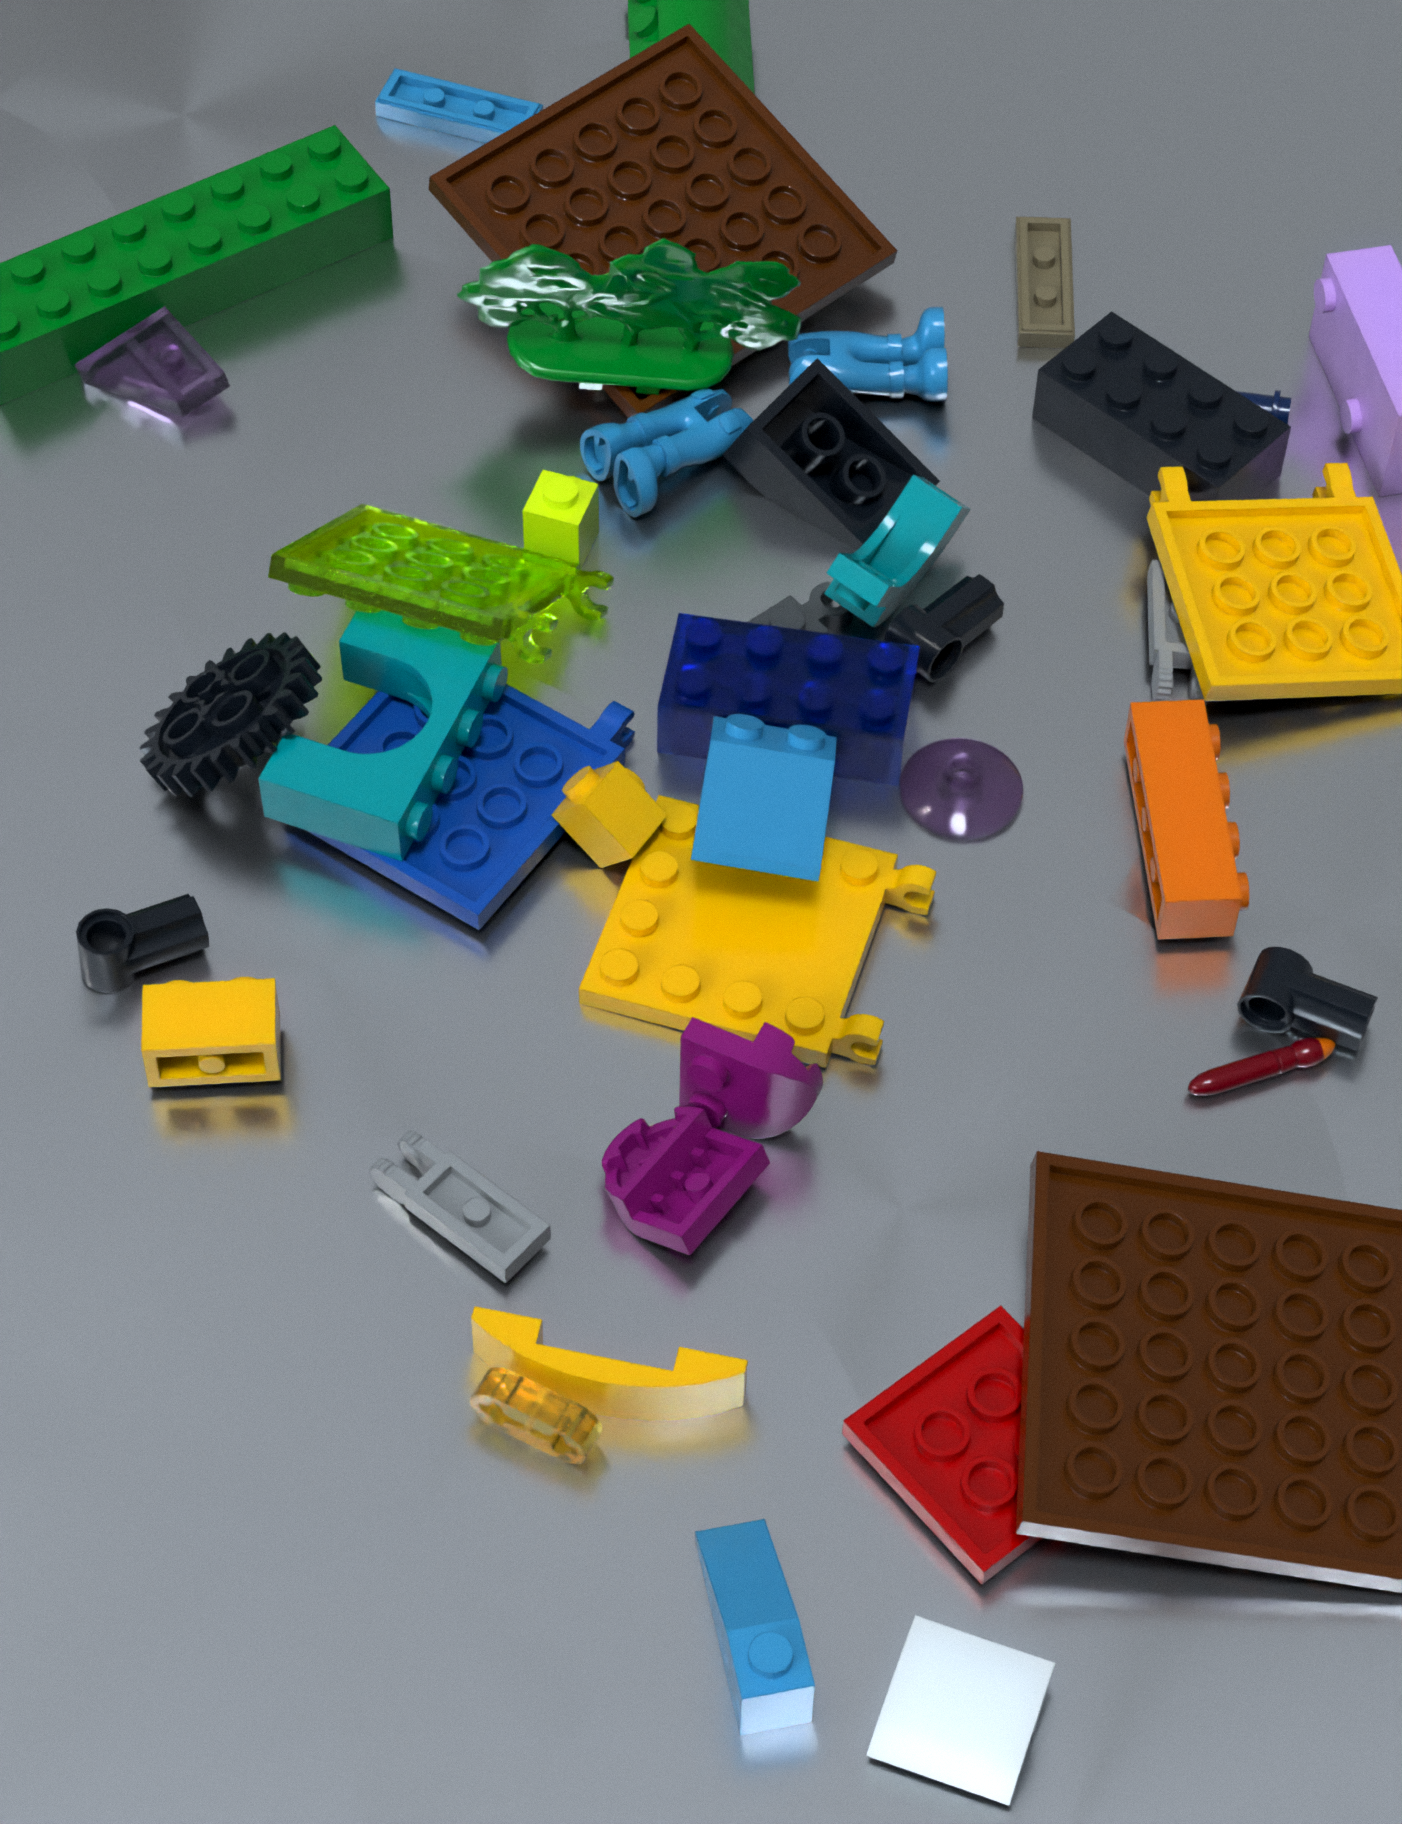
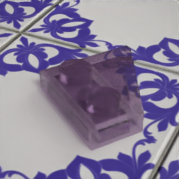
M165 306L74 364L81 380L85 384L181 417L186 416L230 387L225 372Z

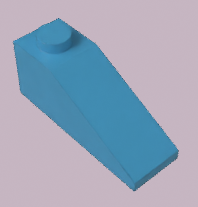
M765 1519L695 1531V1542L739 1735L812 1722L815 1693L813 1674L799 1617Z

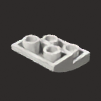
M915 1615L866 1756L1010 1806L1056 1663Z

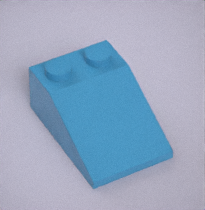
M732 714L727 718L714 716L691 860L819 881L835 766L837 737L828 736L821 729L810 725H793L789 729L764 725L760 719L746 714Z

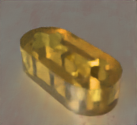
M493 1367L488 1369L469 1401L476 1414L489 1425L549 1455L572 1464H581L586 1461L603 1432L601 1422L586 1407L504 1368Z

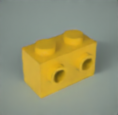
M237 977L229 981L210 982L173 980L165 984L143 985L141 1052L148 1087L281 1080L280 1009L275 978Z

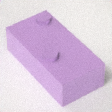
M1391 245L1329 253L1325 257L1321 278L1316 279L1314 283L1315 308L1309 338L1340 406V420L1343 430L1346 434H1352L1378 496L1402 494V267Z

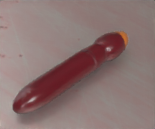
M1304 1038L1297 1040L1290 1046L1273 1049L1272 1051L1269 1050L1202 1072L1190 1081L1188 1091L1196 1096H1209L1277 1076L1296 1067H1313L1330 1056L1336 1045L1327 1038Z

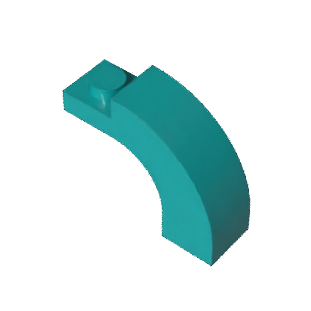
M913 475L886 517L868 540L854 553H839L826 572V574L834 579L824 594L870 626L876 627L895 612L923 579L971 509L924 477Z

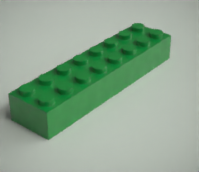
M333 125L1 262L0 406L392 239L393 225L390 188L336 125Z

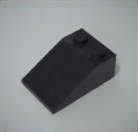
M818 358L722 454L764 497L856 551L877 529L913 475L924 477L934 485L940 482Z

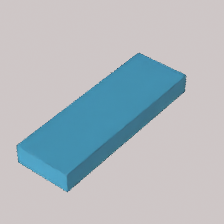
M394 68L375 101V111L378 117L483 143H488L543 110V105L396 68Z

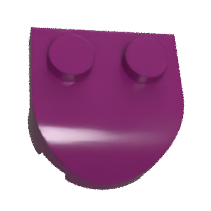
M692 1017L680 1037L679 1106L702 1108L705 1110L712 1128L720 1127L746 1138L764 1139L788 1131L798 1124L808 1114L823 1087V1077L817 1063L805 1067L792 1054L795 1043L793 1037L767 1022H764L755 1040L750 1041Z
M679 1106L674 1108L675 1118L649 1126L643 1118H640L623 1129L606 1149L602 1158V1167L606 1175L604 1187L619 1218L629 1231L643 1239L691 1255L767 1168L770 1161L762 1144L712 1128L707 1114L702 1108Z

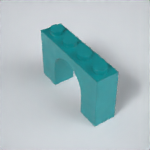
M364 597L339 640L343 680L409 701L426 714L429 718L427 723L413 739L400 747L371 754L344 751L294 734L283 736L277 745V750L272 754L258 778L264 817L402 862L414 840L421 841L426 835L432 819V806L439 793L446 794L451 789L457 774L458 758L465 746L471 748L476 743L483 724V713L490 701L497 702L500 699L507 682L508 669L502 666L500 639Z

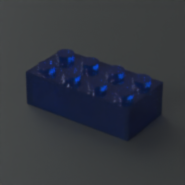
M679 613L658 702L657 752L707 759L714 716L727 718L732 714H746L760 719L764 725L787 729L793 725H810L821 729L828 736L837 737L833 777L899 786L916 692L920 646Z

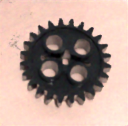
M283 632L276 639L271 633H267L258 644L252 638H249L237 653L231 647L228 648L222 661L215 664L209 660L205 664L204 672L197 676L186 678L187 685L183 692L171 693L168 696L173 703L170 707L157 711L154 716L159 723L151 726L144 732L149 740L140 746V750L145 755L140 759V762L164 792L169 790L174 796H178L183 791L189 797L194 796L202 785L208 792H211L222 777H225L229 783L233 782L241 767L246 765L248 768L254 769L257 766V757L265 752L274 753L277 750L275 743L280 736L292 735L295 732L290 725L293 720L308 715L309 711L303 704L318 697L319 693L314 689V686L322 681V677L317 672L321 668L320 664L297 636L291 639L286 632Z

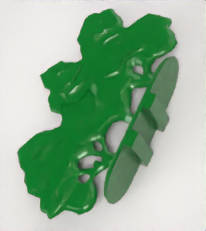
M665 238L646 246L642 254L628 253L610 262V272L601 275L589 274L580 267L577 261L565 253L533 243L513 252L508 258L495 260L489 265L480 268L479 280L462 285V291L457 294L459 299L477 306V318L483 323L495 328L510 327L507 335L509 353L520 368L534 377L551 381L579 383V389L602 390L603 384L636 387V393L659 395L660 389L685 391L707 389L721 382L731 370L734 357L731 339L747 349L760 351L767 347L775 346L781 340L793 341L798 339L802 318L772 304V300L787 296L795 287L801 284L797 277L789 273L790 269L784 264L775 261H736L727 267L704 272L697 268L696 253Z

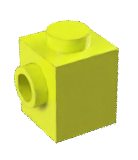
M543 469L522 511L524 559L580 573L599 533V484L582 480L575 476H567Z

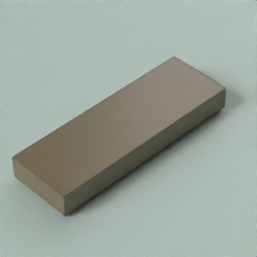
M1016 217L1017 347L1065 349L1074 342L1075 338L1071 218Z

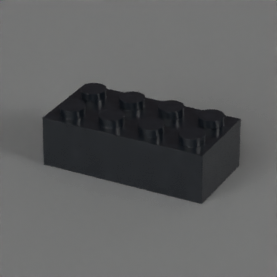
M1112 311L1038 369L1032 418L1148 496H1150L1151 491H1161L1158 479L1160 467L1183 466L1191 501L1252 500L1281 475L1291 426Z

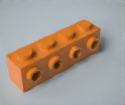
M1204 699L1130 702L1124 747L1157 938L1160 940L1234 936L1239 911L1247 910L1249 906V882L1245 872L1237 873L1235 864L1240 849L1239 830L1236 822H1227L1225 810L1229 808L1230 785L1227 773H1218L1216 761L1220 757V732L1218 725L1208 723Z

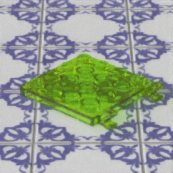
M360 504L272 553L268 578L288 583V589L296 594L310 597L328 594L345 599V605L348 608L359 612L377 613L381 610L402 615V621L415 628L435 629L441 626L460 632L459 637L468 643L490 646L507 639L512 643L515 652L521 659L533 664L544 663L551 657L552 650L540 647L534 643L531 636L532 629L550 632L558 624V619L555 616L542 611L565 596L570 600L572 607L578 615L588 620H599L608 613L609 607L594 603L588 594L589 587L607 590L614 582V577L604 571L580 570L581 564L365 504Z

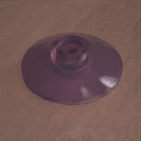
M943 739L922 747L907 761L900 778V797L904 808L912 819L926 830L952 839H977L998 832L1013 820L1022 802L1023 783L1015 764L999 749L973 739Z

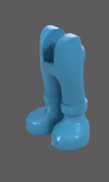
M929 307L925 309L920 317L916 332L906 338H901V333L883 336L857 331H820L799 334L798 339L788 341V357L791 362L789 385L818 358L853 394L889 396L890 399H903L904 393L918 396L929 402L947 401L948 369L947 351L944 348L943 307Z
M702 389L665 407L648 413L641 412L627 419L626 423H603L587 429L580 439V452L583 462L593 478L603 481L613 477L614 489L619 504L629 516L638 517L651 511L656 504L658 497L657 478L659 476L667 477L678 472L681 468L703 464L722 457V454L754 420L741 408L731 409L732 398L724 389Z

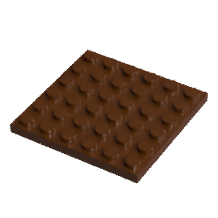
M690 24L636 54L429 178V191L491 262L508 258L513 252L534 243L565 253L577 261L580 267L589 274L601 275L610 272V262L628 253L642 254L646 246L665 238L696 253L697 268L704 272L727 267L736 261H775L784 264L790 269L789 273L797 277L801 284L795 287L787 296L772 300V304L802 318L801 322L892 265L898 251ZM731 339L734 351L732 366L757 350L747 349ZM602 385L604 391L628 418L641 412L648 413L665 407L694 391L660 389L659 395L636 393V387Z
M1037 1151L1030 1165L1016 1534L1402 1593V1210Z

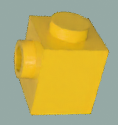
M619 761L594 770L591 766H586L575 773L562 788V792L566 795L565 799L551 814L600 868L632 859L667 816L665 811L645 791V785L640 777L633 771L623 767Z

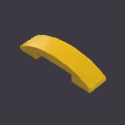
M474 1306L471 1316L473 1352L507 1380L533 1394L560 1405L596 1415L620 1419L664 1421L714 1415L741 1407L744 1404L748 1360L679 1347L674 1369L671 1371L543 1345L542 1319Z

